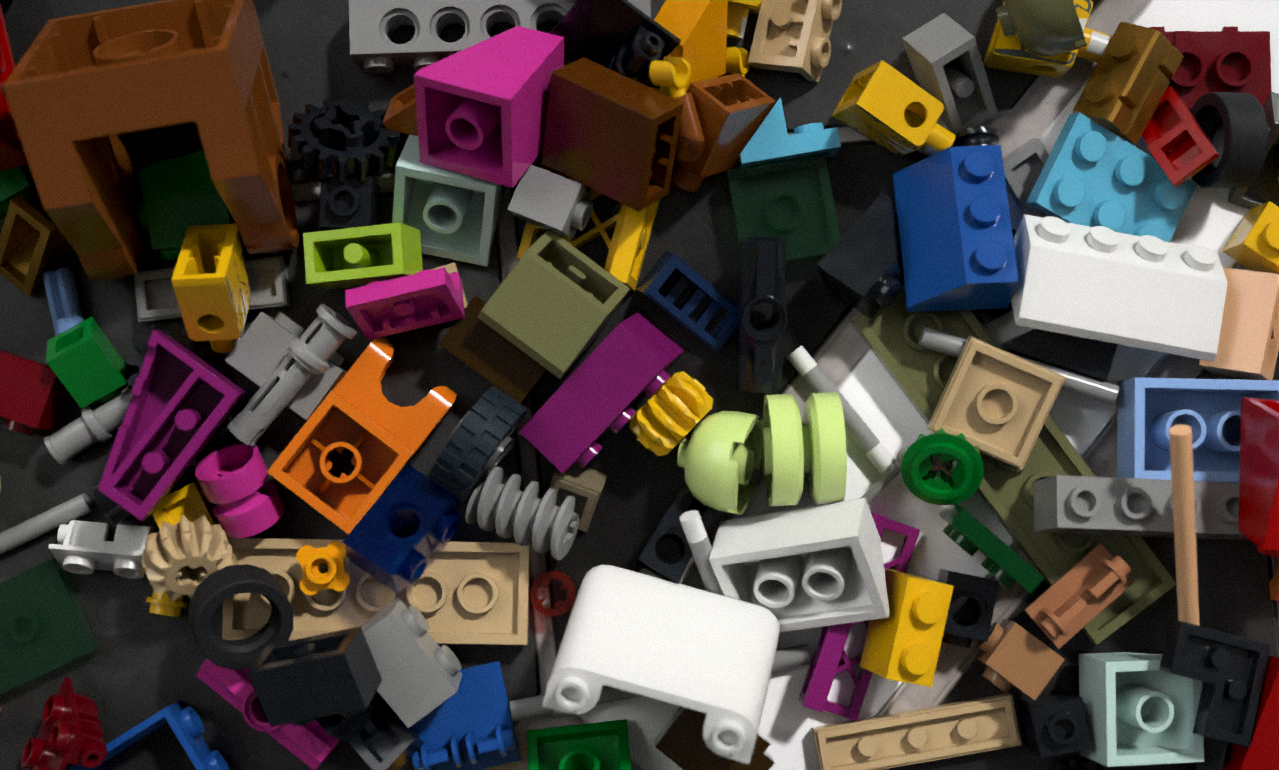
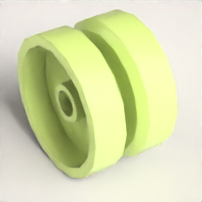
M839 393L810 394L805 402L803 425L801 424L798 402L792 394L765 395L763 404L764 427L761 428V461L763 474H765L769 506L797 505L803 493L804 473H806L809 495L815 504H830L844 501L847 481V452L844 414Z

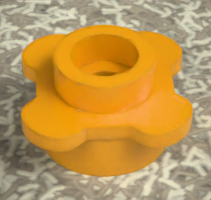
M332 541L327 547L321 548L304 545L297 551L296 560L301 564L303 574L299 586L303 593L313 596L324 589L332 588L336 592H341L348 588L351 577L346 573L347 564L345 557L347 555V548L344 544ZM324 563L328 566L326 573L319 571L320 564Z

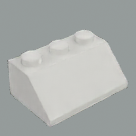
M866 498L720 522L709 561L724 596L756 604L770 610L777 617L780 625L779 632L888 618L889 604L881 539Z

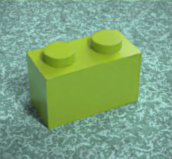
M401 222L303 233L306 284L325 289L366 286L371 282L392 280L413 275L423 270L420 230Z

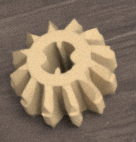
M182 515L179 523L172 525L162 521L159 533L147 534L146 549L143 550V557L141 558L143 572L147 574L149 584L153 587L154 592H165L172 602L182 595H187L191 599L195 589L210 574L226 566L233 565L234 555L232 546L228 543L226 532L222 529L221 524L211 525L205 515L194 522H189Z

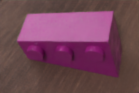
M641 310L620 322L519 432L562 474L575 463L583 469L603 449V446L597 442L599 438L609 428L615 434L618 433L637 413L631 407L632 404L643 393L650 399L667 382L671 376L665 370L684 350Z
M163 330L152 331L139 376L136 377L131 392L132 397L123 423L119 426L98 487L99 491L141 521L150 517L246 393Z

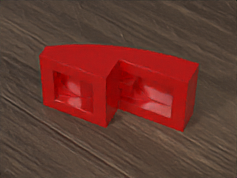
M1169 86L1147 124L1142 137L1148 144V150L1175 187H1178L1220 157V155L1182 98Z

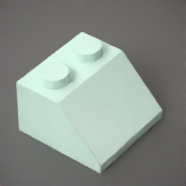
M409 135L395 169L392 223L401 222L419 229L421 250L424 254L488 266L505 186L421 163L418 136Z
M1133 652L1079 654V696L1083 700L1092 747L1090 750L1080 751V755L1106 767L1204 762V736L1193 733L1203 681L1160 671L1162 654Z

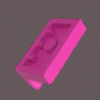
M445 267L434 270H422L413 275L383 282H371L366 286L345 290L346 308L367 340L465 318L462 280L457 272L448 273Z

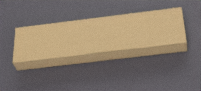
M1009 693L857 719V721L850 720L812 727L819 770H883L1021 745L1013 696Z

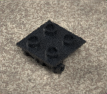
M578 0L549 32V34L564 37V58L571 63L585 57L639 83L649 75L652 61H663L664 56H668L681 42L679 38L627 0Z

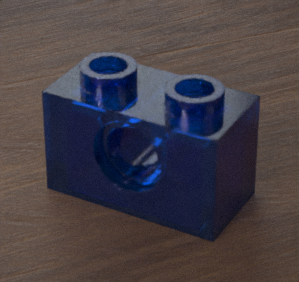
M407 464L343 540L349 561L398 594L407 582L413 584L421 577L428 565V556L439 542L441 544L447 543L456 533L460 525L457 497ZM412 525L419 528L411 537L399 538L395 536V533L403 526Z

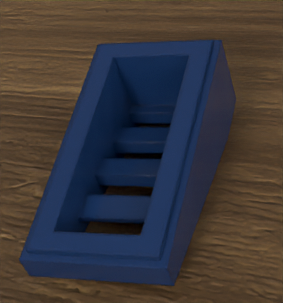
M666 251L636 288L638 292L716 354H719L738 330V320L735 312L736 304L674 253ZM675 270L679 273V276L662 296L657 291ZM691 283L695 288L678 309L673 303L687 285ZM708 296L711 301L694 322L689 316L703 298ZM723 308L728 313L711 335L704 330L717 312Z

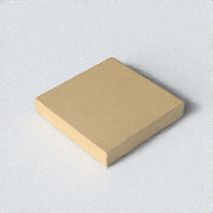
M969 335L927 428L934 433L940 428L946 433L956 436L963 433L969 443L973 446H978L979 452L1023 470L1066 377Z

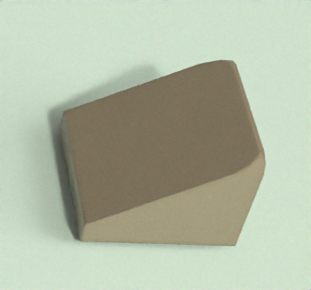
M575 463L563 474L556 468L549 488L557 490V506H561L567 496L572 495L575 497L574 512L580 518L578 530L587 533L607 476L588 467L582 469Z

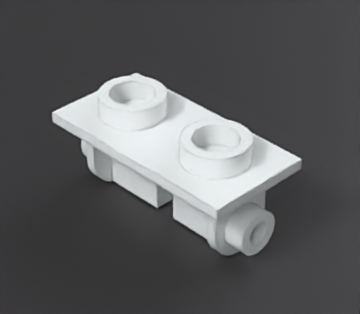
M71 520L68 525L61 524L57 533L58 544H49L48 549L63 569L71 573L88 575L92 574L94 569L109 570L121 577L139 579L143 578L144 574H146L143 572L141 558L143 557V550L146 549L147 534L159 532H155L152 526L118 524L114 541H107L110 529L108 523Z

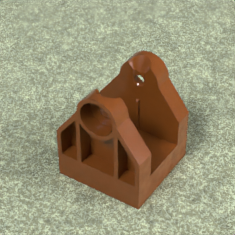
M162 0L54 18L46 22L2 87L43 208L78 254L84 271L92 281L103 282L138 274L136 256L146 252L144 230L137 211L138 201L128 132L196 121L213 183L236 222L248 253H275L297 249L299 245V223L291 184L280 103L253 0Z

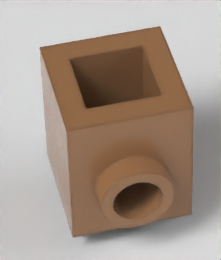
M1005 618L1000 625L996 622L991 624L988 642L979 640L977 647L981 651L975 658L987 667L982 676L1007 694L1013 687L1034 701L1065 660L1016 622Z

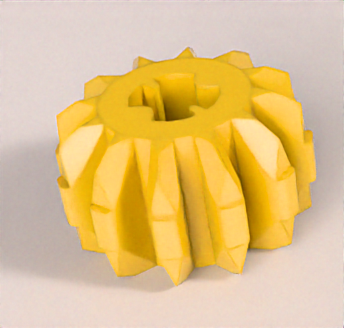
M685 371L675 373L631 418L629 429L646 449L649 448L657 456L667 455L712 409L713 398L705 391L706 388L696 378L693 379Z

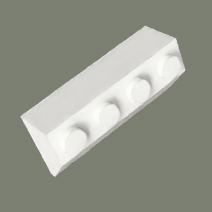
M1024 214L1013 239L1019 279L1011 299L1016 325L1213 362L1218 351L1228 284L1217 251L1210 250L1202 245L1187 246L1166 242L1150 235L1140 237L1114 232L1104 226L1089 227L1068 223L1052 216L1042 218Z

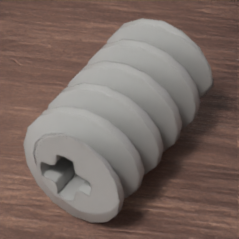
M499 466L494 467L488 477H484L469 499L465 513L467 524H474L478 521V525L482 530L492 531L496 528V533L502 538L514 536L517 544L528 546L532 543L536 552L546 553L551 550V555L554 559L562 560L572 547L579 527L580 518L574 512L575 497L569 495L561 506H557L556 489L549 488L543 498L540 499L538 498L539 482L531 481L524 492L520 491L521 475L513 474L506 484H502L503 468Z

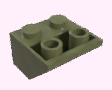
M549 228L523 254L477 317L561 379L604 330L630 291V288Z

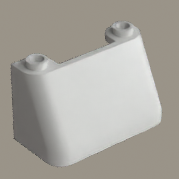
M612 565L593 567L585 574L578 590L547 684L542 707L568 714L579 715L586 713L595 707L602 687L606 685L706 713L703 726V738L706 745L714 753L722 757L749 764L757 738L778 645L779 622L770 610L756 604Z

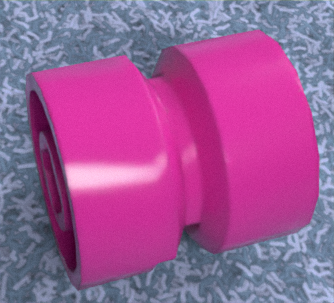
M243 442L223 446L208 454L195 468V477L207 500L216 504L212 508V512L218 524H221L222 529L229 538H247L259 534L274 525L284 513V503L274 482L268 478V468L256 445L251 447Z

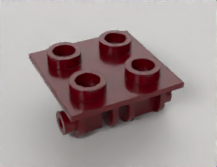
M65 677L57 695L51 694L44 705L41 718L42 726L37 737H30L24 746L21 756V767L26 770H64L67 763L86 768H95L102 763L107 755V747L103 739V731L100 719L98 718L96 703L90 697L74 694L71 679Z

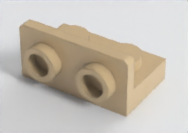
M762 0L748 63L756 69L800 73L808 81L819 82L822 68H825L830 60L831 42L829 38L833 20H837L841 13L842 0Z

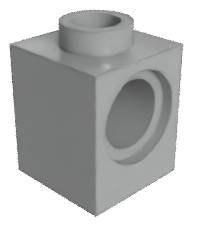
M531 164L520 178L507 210L521 221L546 231L550 228L559 236L573 241L577 229L582 231L590 219L593 209V203L590 202L592 195L581 183Z

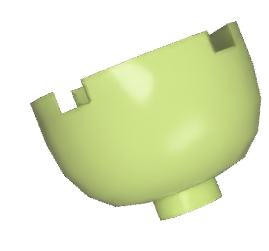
M738 411L714 413L707 416L695 427L691 438L684 437L681 440L677 455L678 467L685 468L686 484L693 497L703 505L743 515L747 510L756 485L748 483L752 477L753 470H760L762 462L761 428L764 427L763 421L758 420L760 416Z

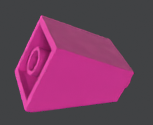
M516 26L419 69L414 74L420 162L513 188L543 150L549 101L547 88L552 72L564 67V37Z

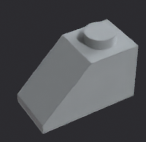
M942 13L902 38L915 78L922 89L944 105V110L940 117L950 132L956 135L967 128L977 127L998 114L978 45L971 33L948 15Z

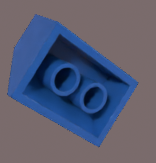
M1001 145L949 147L894 173L892 184L906 312L1008 308L1019 279Z

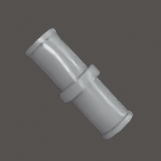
M126 385L124 389L110 400L102 402L96 407L86 406L81 410L82 416L54 434L46 436L44 443L54 459L60 465H64L68 460L99 440L105 443L112 439V432L123 423L132 397V389H129Z

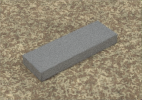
M284 256L245 260L251 293L248 312L291 307L286 258ZM175 268L141 271L138 274H134L138 322L151 323L183 319L171 281Z

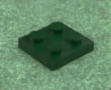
M959 504L946 505L938 514L948 523L942 532L970 556H973L978 550L983 553L986 558L980 565L1009 590L1012 591L1019 584L1031 594L1044 579L1039 572Z

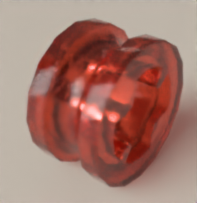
M549 570L541 573L533 581L530 588V599L533 607L539 613L556 617L564 614L571 608L575 599L576 588L573 580L567 574L559 570ZM551 579H557L563 583L560 587L561 590L567 589V599L558 600L555 607H549L543 603L546 599L545 596L539 597L540 586H548Z

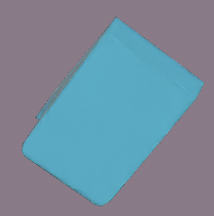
M780 97L740 153L737 162L738 172L742 173L834 157L841 148L838 127L824 129L823 123H810L794 128V135H788Z

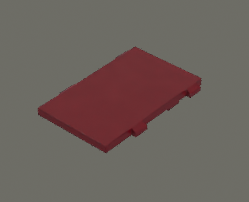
M1223 26L1221 31H1165V27H1149L1162 32L1171 42L1170 45L1175 46L1184 56L1174 76L1170 78L1168 87L1171 86L1179 94L1189 110H1192L1195 102L1202 95L1213 92L1250 93L1263 106L1271 92L1270 31H1238V26Z

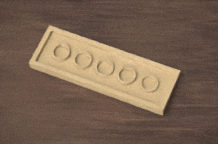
M227 538L233 550V565L249 564L264 568L279 580L294 611L293 631L288 641L359 627L399 597L407 608L414 606L424 616L429 625L428 633L437 644L528 645L530 544L528 546H521L517 542ZM332 541L344 544L347 548V555L345 557L347 564L346 573L351 577L348 588L341 592H336L332 588L324 589L313 596L303 593L299 586L303 574L302 566L296 560L297 551L304 545L321 548L327 547ZM324 563L320 564L319 571L326 573L328 566ZM251 592L237 594L224 600L222 639L241 640L256 634L268 622L271 615V605L268 599L261 594Z

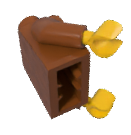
M726 46V73L731 75L691 83L687 92L685 86L691 76V67L685 59L664 56L663 61L654 60L650 64L649 74L652 83L656 86L669 87L671 97L684 103L674 158L678 165L671 176L672 181L681 189L696 192L705 177L732 169L737 164L740 153L776 103L773 98L745 78L750 64L748 63L749 52L744 48Z

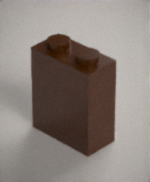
M585 57L553 71L547 88L549 101L541 164L638 212L668 195L684 103Z

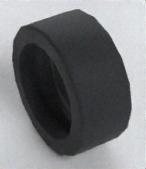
M1205 93L1195 102L1191 113L1212 142L1220 157L1191 178L1201 188H1245L1257 178L1264 164L1268 147V126L1265 111L1259 100L1250 93Z
M249 564L226 566L210 574L195 589L188 605L189 626L202 655L216 666L232 670L251 668L267 645L288 641L293 631L294 611L279 580L266 569ZM251 592L261 594L268 599L271 605V615L268 622L256 634L245 639L232 641L221 639L214 635L210 627V619L214 610L224 600L237 594Z

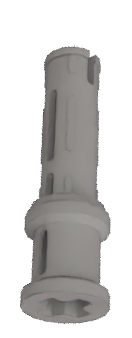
M321 304L317 308V318L300 338L293 337L288 343L289 347L286 349L289 354L282 361L281 365L270 375L244 409L227 426L229 431L241 442L254 447L258 439L264 434V431L285 409L306 381L313 374L319 375L321 372L324 373L329 367L327 360L346 338L353 339L357 334V331L343 317L328 306Z

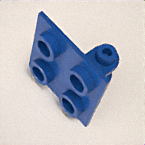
M500 661L461 669L462 678L458 691L410 727L423 741V744L412 755L415 770H482L521 761Z

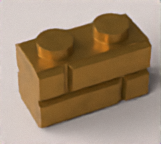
M1120 22L1089 81L1086 83L1073 112H1080L1130 144L1137 145L1170 83V78L1174 76L1184 56L1175 46L1170 45L1171 42L1162 32L1148 27Z

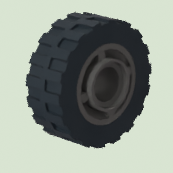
M494 385L491 386L458 423L435 462L429 478L464 502L472 494L480 481L485 476L487 477L501 460L513 440L512 436L520 426L528 409Z

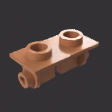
M1099 543L1026 607L1024 611L1057 649H1060L1135 582L1129 575L1131 568L1121 557H1113L1102 543Z

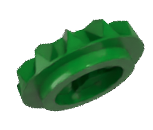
M940 428L934 434L925 436L920 433L915 442L910 446H906L901 462V475L909 491L922 501L934 505H953L968 499L977 491L983 479L984 464L978 446H973L969 443L963 433L956 436L948 434ZM933 454L943 462L953 460L951 465L952 478L941 469L931 470L934 464Z

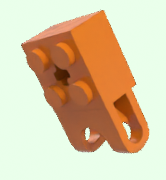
M384 337L376 338L368 345L267 471L268 474L348 535H353L453 407L457 396L449 387L437 386L432 388L428 395L414 406L400 407L390 403L382 393L381 381L388 367L394 361L395 353L393 344ZM346 450L353 452L354 456L351 463L355 466L354 471L349 476L342 472L339 478L335 477L331 473L335 467L334 463L330 460L331 456L336 451L341 455Z

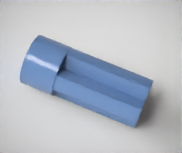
M59 268L42 274L55 336L84 321L73 270H69V268Z

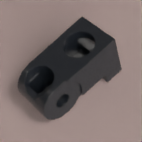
M685 482L670 508L667 509L635 563L664 580L678 583L693 556L679 517L687 511L697 510L704 528L707 530L717 509L703 505L693 497Z

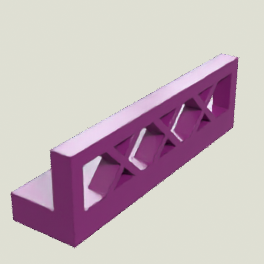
M871 512L880 539L884 529L905 536L899 556L885 562L884 568L889 569L895 566L894 570L907 572L920 530ZM868 620V621H860V622H863V624H864V626H865V628H866V630H867L868 624H869V620ZM860 622L822 627L798 698L802 706L821 713L825 710L857 721L873 673L861 667L857 677L853 666L860 663L862 653L849 659L844 646L850 628ZM846 669L855 685L849 706L827 699L834 676Z

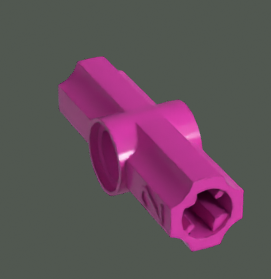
M209 659L204 661L195 676L243 713L244 719L250 727L268 733L311 769L317 770L341 741L329 736L316 720L301 726L288 723L271 727L266 715L261 710L259 698L248 675L250 668L232 670L216 666Z

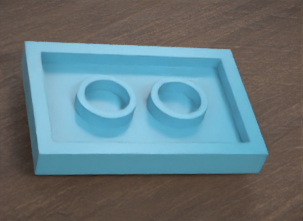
M1078 112L1069 114L1026 203L1047 216L1057 217L1068 223L1089 227L1104 226L1114 232L1140 237L1150 235L1162 241L1170 242L1197 184L1188 179L1178 187H1175L1155 158Z

